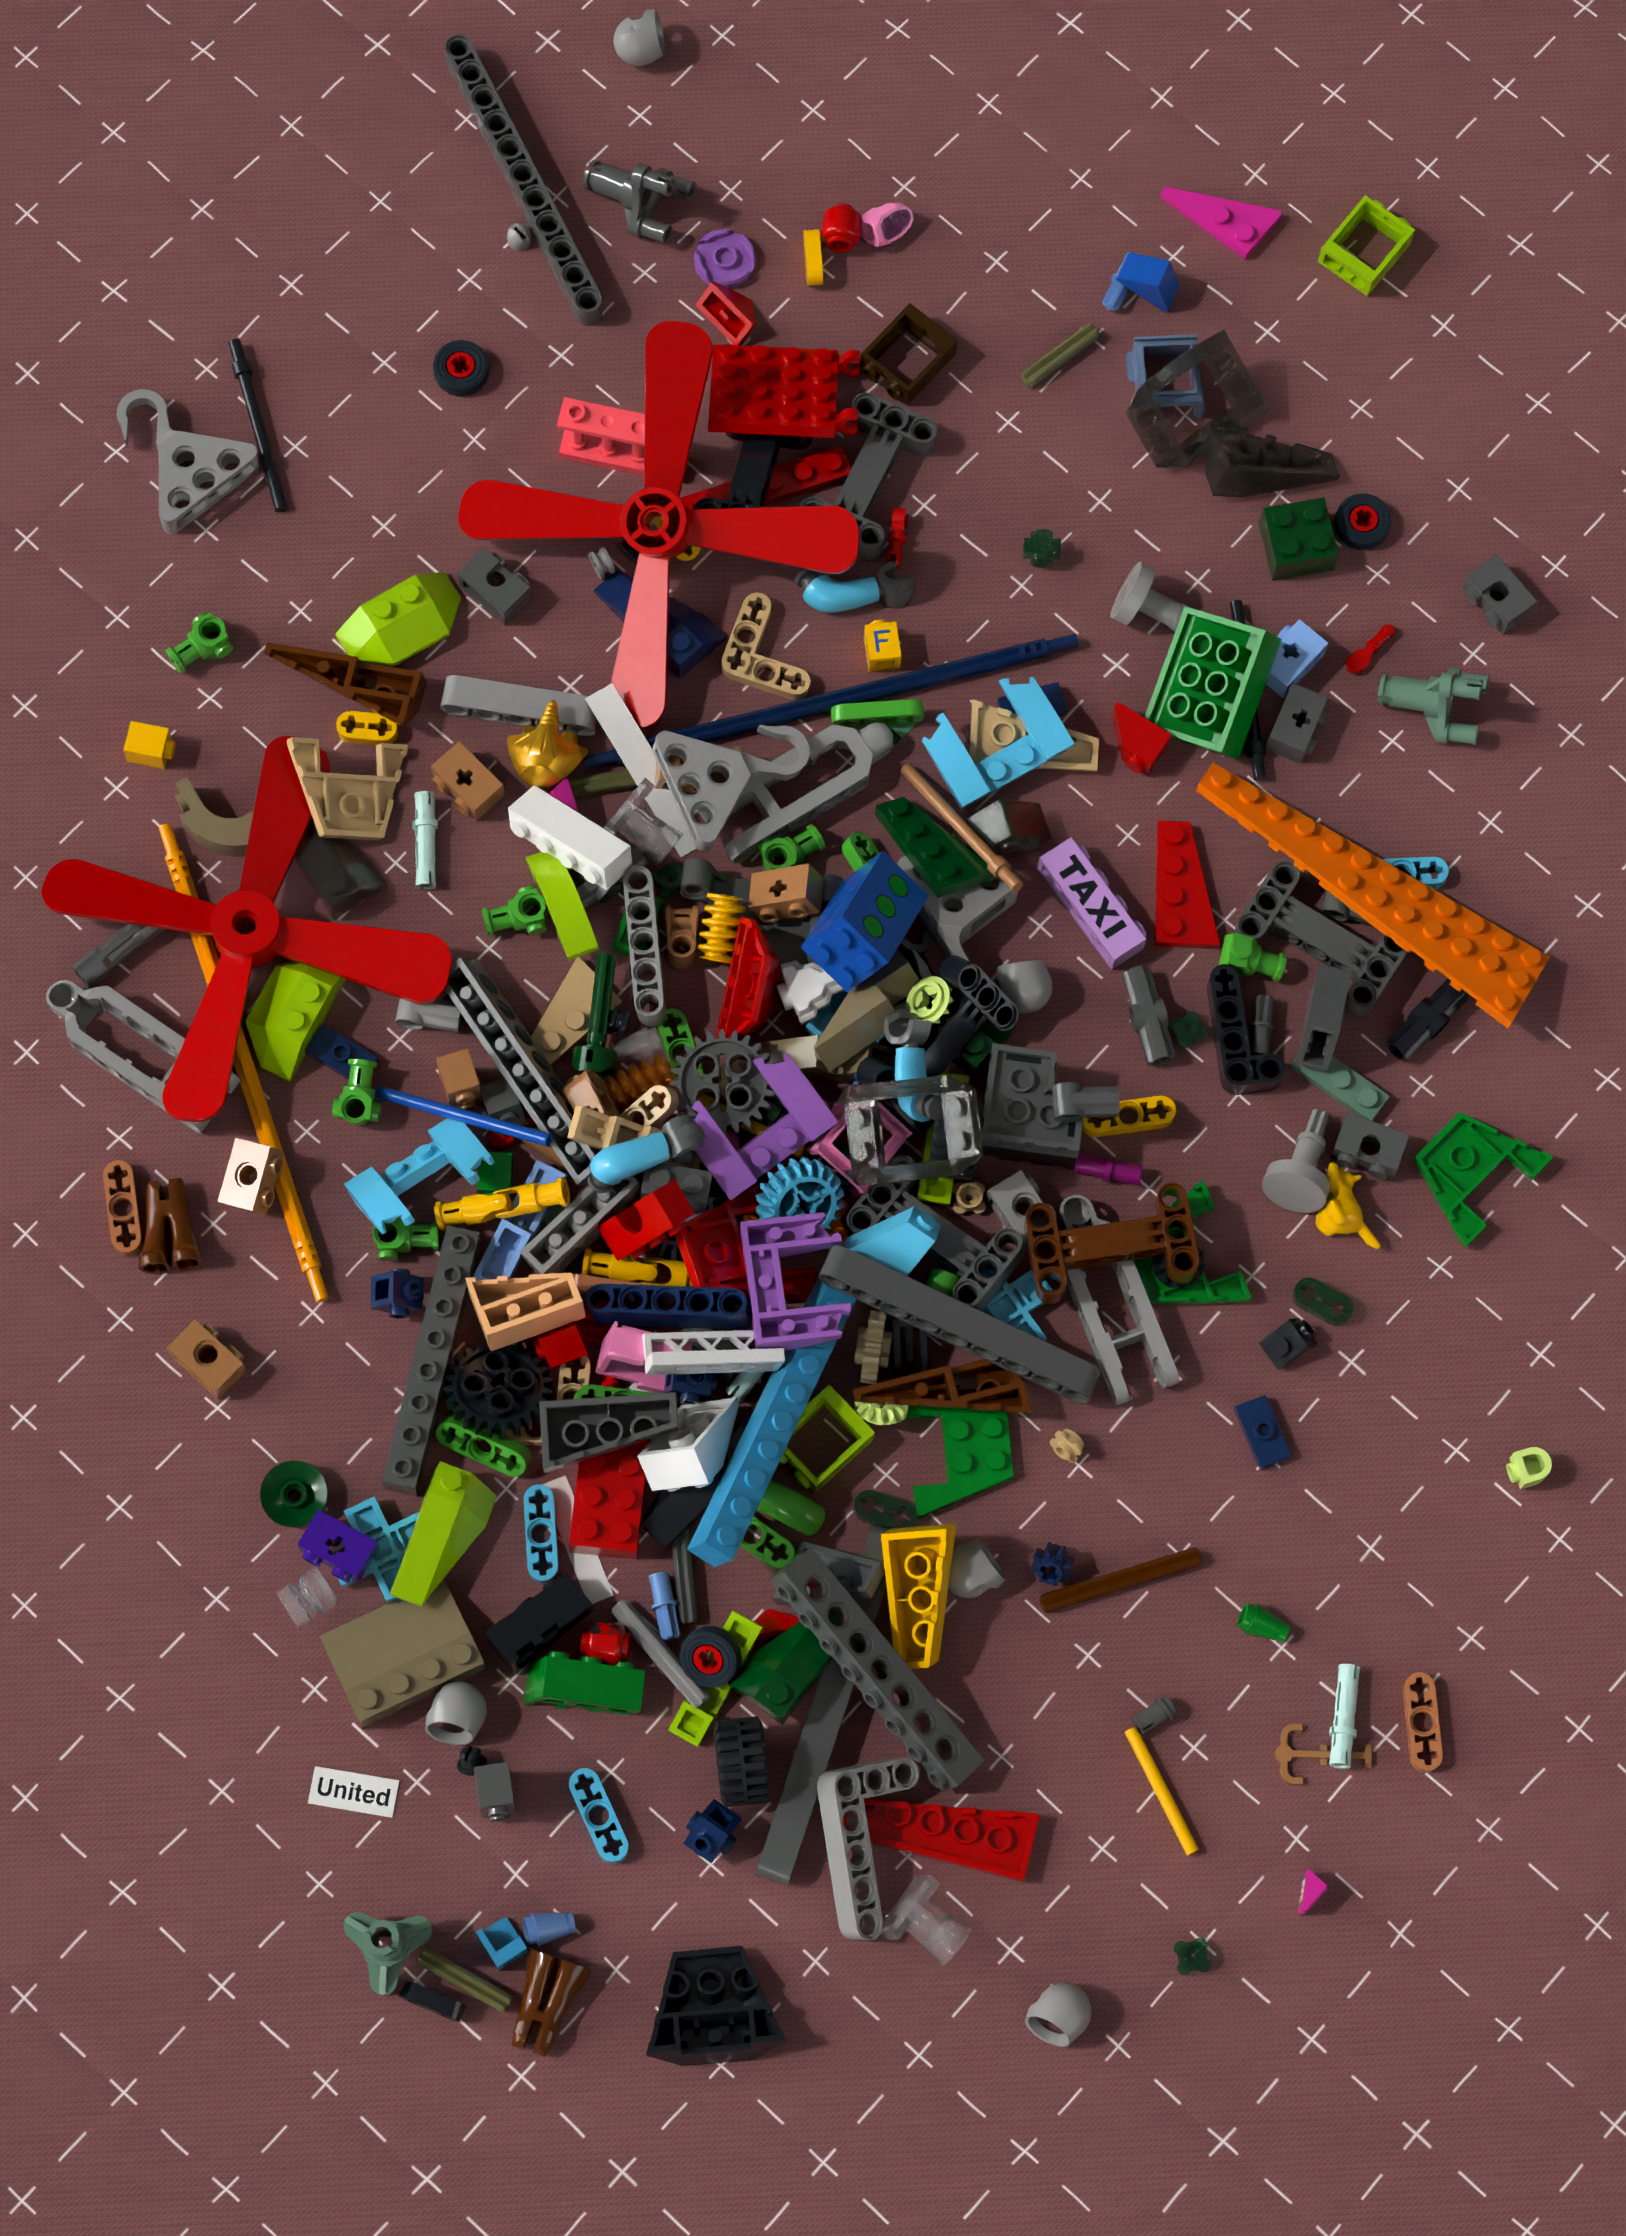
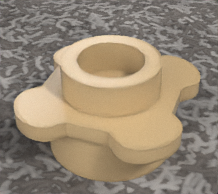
M958 1182L953 1186L952 1191L956 1202L953 1204L955 1213L959 1215L964 1212L982 1214L985 1211L986 1205L983 1203L985 1187L982 1183L969 1182L963 1184ZM971 1196L972 1200L967 1201L966 1197Z
M1069 1429L1057 1431L1055 1433L1056 1438L1050 1440V1445L1060 1458L1075 1463L1078 1460L1077 1455L1080 1456L1083 1453L1084 1443L1078 1434Z

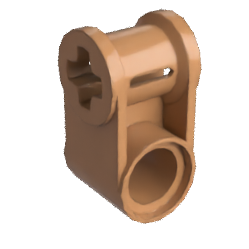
M666 905L665 931L667 934L668 962L676 969H687L696 960L698 905H693L692 908H672L671 905ZM678 946H686L689 948V951L685 954H678L674 952V949Z
M585 1070L563 1087L562 1094L573 1111L575 1106H584L608 1116L620 1117L619 1111L606 1091L604 1082L593 1070Z

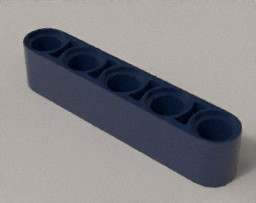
M595 1284L588 1289L585 1295V1303L593 1319L600 1324L613 1325L616 1321L618 1325L741 1329L747 1326L752 1318V1311L747 1297L741 1290L735 1288ZM609 1300L607 1306L596 1308L600 1301ZM633 1302H642L641 1306L637 1309H628ZM667 1303H676L670 1310H661ZM700 1304H709L704 1311H694ZM733 1305H742L739 1311L735 1313L728 1312V1309Z

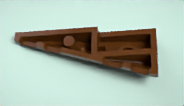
M269 642L266 644L264 651L266 655L400 726L405 727L419 712L427 683L422 672L363 663L356 656Z
M984 1359L951 1368L950 1365L852 1390L855 1402L1019 1413L1032 1412L1025 1384L1021 1377Z

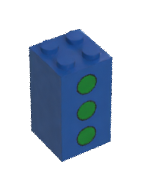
M882 851L842 881L801 948L848 993L889 963L929 895Z

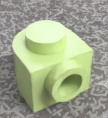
M1530 1447L1514 1452L1509 1458L1511 1463L1506 1465L1510 1481L1512 1483L1518 1482L1521 1490L1541 1483L1550 1473L1552 1461L1545 1450L1538 1447Z

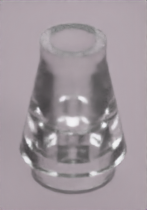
M646 1026L623 1040L613 1043L614 1051L617 1052L618 1062L657 1057L658 1053L664 1052L656 1027L649 1029Z

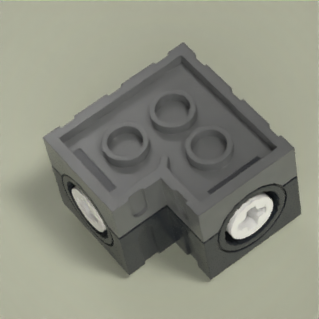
M992 1043L977 1156L987 1158L988 1156L998 1157L997 1159L1016 1162L1027 1161L1030 1164L1052 1167L1053 1165L1063 1166L1066 1169L1075 1168L1080 1149L1083 1119L1072 1123L1054 1121L1052 1086L1055 1085L1058 1052Z

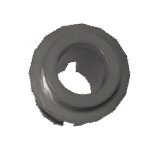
M1166 1695L1162 1698L1157 1696L1155 1698L1156 1702L1131 1717L1134 1725L1137 1726L1143 1736L1166 1719L1171 1721L1173 1719L1172 1715L1177 1713L1174 1705Z

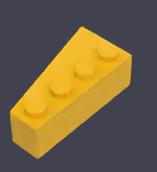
M957 1523L892 1528L881 1534L893 1648L910 1669L929 1668L939 1661Z

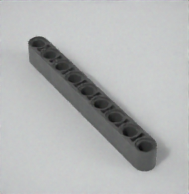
M832 1246L819 1274L820 1281L829 1287L1054 1393L1081 1404H1087L1090 1401L1101 1373L1097 1366L843 1246Z

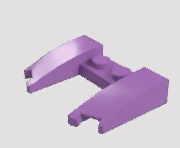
M788 1053L783 1054L785 1062L765 1065L763 1057L752 1061L786 1108L788 1114L737 1151L699 1100L691 1108L699 1112L695 1122L702 1127L706 1136L703 1139L704 1146L693 1151L705 1168L712 1172L713 1179L729 1200H732L757 1182L760 1176L807 1142H812L838 1123Z
M824 1212L740 1221V1235L748 1281L756 1349L784 1348V1351L842 1337V1331L837 1330L842 1315H850L851 1303L786 1310L779 1258L831 1248L834 1245H842V1237L838 1232L829 1236L820 1224L826 1219Z

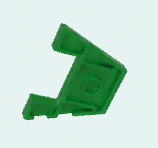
M1459 1112L1415 1156L1414 1162L1461 1245L1466 1248L1487 1226L1482 1219L1463 1203L1481 1182L1505 1158L1532 1181L1551 1162L1553 1157L1549 1153L1539 1152L1527 1146V1143L1517 1138L1515 1140L1497 1132V1129Z
M1205 1181L1199 1182L1187 1193L1191 1218L1214 1211L1215 1206ZM1177 1199L1170 1207L1178 1206L1180 1204L1179 1200ZM1173 1227L1168 1230L1173 1238L1186 1236L1181 1228ZM1152 1257L1133 1260L1151 1305L1247 1303L1252 1299L1241 1271L1210 1282L1203 1271L1200 1279L1192 1286L1174 1289L1162 1284L1157 1279L1152 1269ZM1176 1260L1174 1262L1175 1266L1177 1265L1180 1270L1184 1271V1263L1187 1260Z
M907 1405L906 1420L941 1418L947 1483L913 1486L916 1518L925 1517L933 1511L946 1508L959 1500L979 1494L1013 1479L1007 1412Z

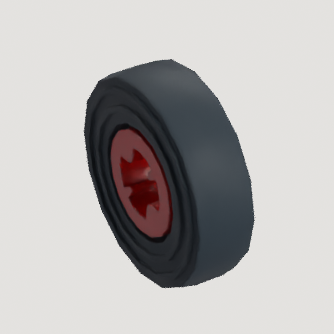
M465 340L451 341L442 346L435 355L433 362L434 378L440 388L448 394L460 397L472 395L479 391L487 381L489 374L488 358L481 347L473 342ZM460 363L466 364L467 371L465 372L462 369V373H457L455 365L460 367Z
M1367 493L1354 494L1346 498L1338 507L1334 518L1335 531L1340 540L1348 547L1357 550H1370L1379 546L1388 536L1391 527V514L1387 505L1377 496ZM1359 516H1361L1362 520L1364 517L1369 519L1367 527H1364V524H1362V527L1357 524Z
M702 1626L692 1631L682 1643L679 1654L681 1667L686 1676L696 1684L704 1687H719L728 1683L738 1672L742 1659L740 1646L736 1639L725 1629L717 1626ZM708 1651L715 1654L713 1662H709L706 1659Z

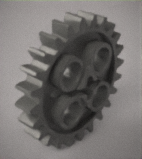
M723 1029L720 1030L719 1038L714 1039L710 1031L707 1032V1041L702 1042L697 1036L694 1037L697 1047L693 1049L685 1045L684 1049L687 1057L676 1056V1060L681 1065V1068H671V1073L678 1077V1079L670 1081L669 1085L673 1089H679L677 1094L679 1101H682L677 1107L678 1113L688 1111L687 1115L695 1120L699 1112L691 1109L693 1104L704 1093H712L716 1096L714 1104L704 1108L725 1136H727L728 1128H733L736 1135H740V1125L742 1124L751 1130L752 1124L750 1120L752 1118L763 1121L759 1112L760 1109L771 1110L770 1105L765 1101L766 1098H776V1094L768 1089L770 1087L752 1062L756 1058L763 1057L764 1064H766L770 1060V1055L768 1053L758 1055L762 1049L761 1044L757 1043L750 1047L751 1037L749 1035L744 1037L742 1041H739V1035L736 1030H734L730 1038H726ZM721 1055H726L725 1074L728 1082H730L725 1086L727 1110L725 1112L721 1111V1090L718 1084H715L721 1082ZM709 1060L714 1062L715 1069L710 1074L704 1075L698 1072V1067L703 1061ZM736 1060L747 1061L749 1064L745 1072L737 1074L731 1071V1065ZM737 1092H745L749 1095L747 1103L743 1106H735L731 1103L732 1097Z

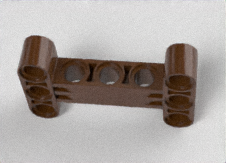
M1169 1182L1164 1184L1157 1193L1155 1201L1156 1216L1058 1231L1054 1210L1045 1203L1031 1205L1025 1215L1024 1230L1037 1297L1047 1304L1059 1302L1066 1291V1270L1163 1255L1169 1277L1174 1282L1181 1284L1190 1282L1197 1273L1199 1254L1185 1189L1177 1183ZM1166 1196H1174L1179 1200L1180 1204L1176 1207H1169L1164 1204L1162 1199ZM1035 1216H1043L1048 1220L1049 1224L1045 1227H1036L1032 1224L1031 1219ZM1178 1227L1185 1232L1186 1236L1181 1239H1175L1169 1234L1168 1230ZM1043 1247L1049 1248L1053 1251L1054 1256L1050 1259H1042L1037 1255L1036 1251ZM1179 1259H1185L1191 1263L1192 1268L1182 1271L1175 1266L1174 1262ZM1053 1279L1059 1283L1060 1288L1056 1291H1048L1043 1287L1042 1283L1045 1280Z

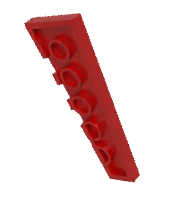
M864 1799L870 1842L872 1844L1024 1882L1040 1814ZM844 1814V1817H843V1825H844V1827H845V1825H846V1817H845V1814Z

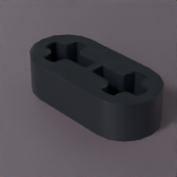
M408 1980L405 1981L399 1994L400 1998L458 2023L466 2008V2005Z

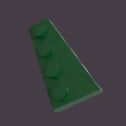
M905 797L876 805L875 816L937 898L994 880V875L987 869L988 864Z

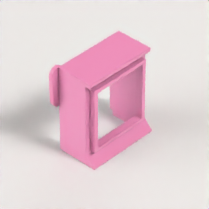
M846 1090L830 1109L838 1123L816 1138L806 1151L810 1155H821L852 1184L849 1189L851 1194L859 1196L862 1193H866L871 1182L913 1133L868 1091ZM861 1107L893 1135L863 1172L832 1144Z
M615 1321L601 1343L595 1373L637 1383V1388L640 1390L664 1393L665 1375L645 1374L642 1335L652 1332L625 1325L617 1327L618 1322ZM688 1341L682 1350L691 1351L693 1341ZM652 1342V1352L673 1351L664 1342Z

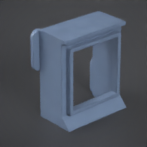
M1197 334L1135 337L1132 351L1126 354L1128 381L1135 383L1137 419H1144L1146 408L1192 406L1193 416L1197 418L1203 417L1205 415L1204 389L1201 387ZM1188 354L1191 390L1147 392L1144 356Z

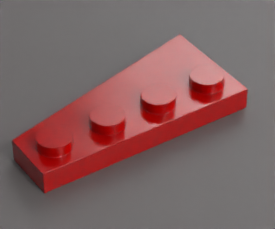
M1158 820L1154 946L1219 949L1220 942L1191 823Z

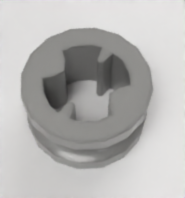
M605 547L599 548L598 553L592 551L588 554L592 567L600 579L604 578V574L607 572L610 574L615 573L613 562Z

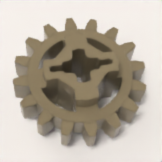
M871 1311L868 1328L859 1327L854 1363L862 1364L861 1383L876 1384L879 1367L888 1368L893 1333L884 1331L885 1312Z

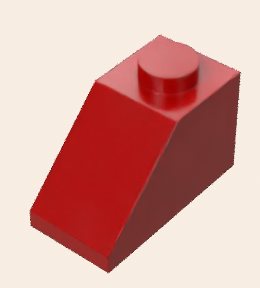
M1117 701L1114 706L1112 721L1121 759L1125 761V765L1130 770L1136 773L1142 772L1149 776L1169 747L1172 735Z

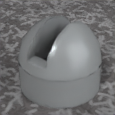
M523 223L512 225L507 231L508 245L517 251L527 249L532 242V234L529 227ZM517 231H520L526 238L522 239Z

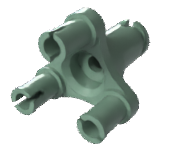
M1449 667L1448 672H1442L1440 677L1430 676L1429 680L1396 675L1388 677V674H1382L1378 689V696L1380 697L1377 703L1381 706L1388 704L1389 707L1424 711L1426 721L1437 743L1447 744L1448 741L1476 745L1479 725L1451 722L1449 716L1454 696L1480 700L1481 694L1487 695L1489 675L1461 672L1459 668Z
M354 1912L349 1914L343 1923L346 1936L360 1948L365 1956L372 1990L381 1996H391L395 1993L399 1975L406 1959L416 1948L428 1943L432 1935L431 1923L427 1918L419 1915L399 1921H387L372 1918L361 1912ZM387 1937L391 1939L392 1945L390 1947L379 1948V1941L382 1938Z

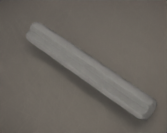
M628 1600L619 1601L612 1608V1614L631 1633V1636L694 1708L702 1707L709 1700V1693L701 1685L696 1684L686 1676L681 1667L680 1660Z

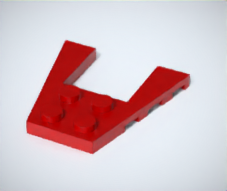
M760 1184L732 1200H727L720 1206L686 1221L687 1227L674 1234L693 1287L735 1288L741 1290L745 1296H749L740 1229L736 1219L743 1218L746 1214L758 1215L755 1207L759 1203L755 1195L763 1193ZM812 1266L781 1271L785 1299L807 1301L817 1280Z

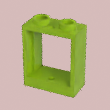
M1365 195L1321 247L1318 263L1368 297L1411 245L1415 229L1404 218L1396 217L1389 212L1381 202L1372 200ZM1362 220L1397 243L1375 270L1340 247Z
M830 1385L806 1405L792 1436L825 1407L854 1437L856 1442L817 1477L788 1447H786L779 1461L782 1466L787 1463L794 1470L795 1473L792 1476L803 1489L807 1490L810 1487L814 1493L818 1492L864 1450L875 1437V1432Z

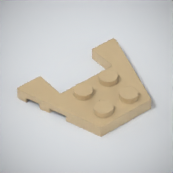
M298 737L288 739L287 746L319 837L362 840L383 839L394 803L392 799L396 783L399 782L402 771L400 768L403 758L406 757L408 745L389 743L376 745L377 776L321 772L319 739Z

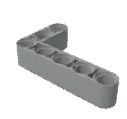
M887 1758L824 1772L818 1779L817 1792L840 1932L847 1939L874 1940L882 1932L883 1918L864 1799L914 1787L919 1779V1769L917 1764L909 1758ZM896 1769L899 1771L898 1779L896 1778ZM868 1774H869V1777H870L869 1786H868V1784H867V1775H868ZM838 1781H840L841 1784L840 1792L837 1788ZM844 1814H845V1817H846V1825H845V1827H844V1825H843V1817H844ZM849 1850H851L852 1858L850 1861L848 1858ZM855 1884H856V1886H857L856 1896H855V1894H854V1886H855ZM860 1919H862V1922H863V1926H862V1929H861V1930H860V1927H859Z

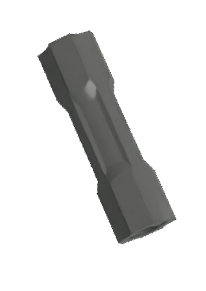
M126 924L99 947L89 951L72 965L73 971L91 989L109 975L111 970L141 945L151 941L164 929Z

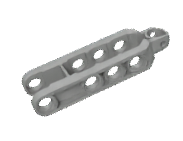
M878 722L869 724L859 731L854 728L833 724L809 738L807 741L810 753L805 766L809 764L811 766L815 765L817 759L836 748L838 750H851L856 758L855 765L783 809H780L767 790L782 780L764 776L753 777L747 783L731 814L753 802L764 820L733 838L724 847V851L733 864L740 863L758 853L757 846L769 837L774 839L777 837L783 838L866 788L872 764L885 757L891 751L893 746V733L887 725ZM794 747L771 762L784 766L793 764L798 758L796 748ZM699 813L706 824L710 822L706 814Z
M60 980L50 986L46 993L47 1003L54 1013L65 1020L67 1038L70 1039L71 1047L166 1111L162 1095L174 1064L161 1081L154 1076L151 1079L136 1069L131 1060L128 1058L123 1060L110 1051L102 1040L97 1042L86 1034V1027L97 1013L107 1012L176 1060L185 1038L107 985L83 990L71 981ZM231 1072L227 1092L229 1095L232 1094L241 1081L233 1072ZM211 1119L204 1122L179 1121L195 1132L201 1133Z
M1072 1195L1061 1203L1059 1216L1064 1230L1110 1223L1098 1219L1092 1203L1084 1196ZM1133 1260L1111 1263V1266L1136 1328L1112 1337L1109 1332L1105 1333L1097 1313L1099 1306L1097 1301L1093 1302L1085 1282L1087 1278L1085 1271L1081 1272L1080 1268L1066 1270L1069 1293L1109 1394L1116 1406L1133 1400L1132 1395L1129 1396L1122 1376L1123 1367L1116 1352L1117 1349L1142 1341L1161 1388L1164 1389L1179 1383V1375Z

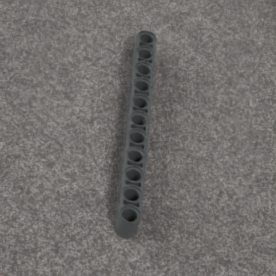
M452 35L446 40L444 46L447 68L575 318L582 325H595L601 320L603 314L601 293L472 42L464 35ZM459 52L464 53V55L462 56H455L454 54ZM470 77H475V78H477V79L474 80V81H468V80H466V79H468V78H470ZM482 102H488V103H490V104L487 105V106H481V105H479V104L482 103ZM495 127H501V128H503V129L500 130V131H493V130H491V129H493V128H495ZM507 152H514V153H516L514 156H506V155H504V154H506ZM521 177L529 178V180L523 182L517 179ZM534 202H539L542 205L538 207H533L530 204ZM548 227L556 229L553 232L543 231ZM559 253L568 254L564 258L557 257L556 255ZM573 278H578L582 280L579 283L569 282V280ZM585 304L595 305L591 309H585L582 306Z
M871 1524L861 1557L879 1561L884 1565L881 1534L889 1529ZM885 1574L872 1598L854 1599L874 1625L887 1588ZM850 1639L852 1649L857 1652L856 1644ZM834 1658L821 1674L755 1872L757 1876L788 1886L818 1797V1779L827 1770L855 1685L843 1675L840 1665Z

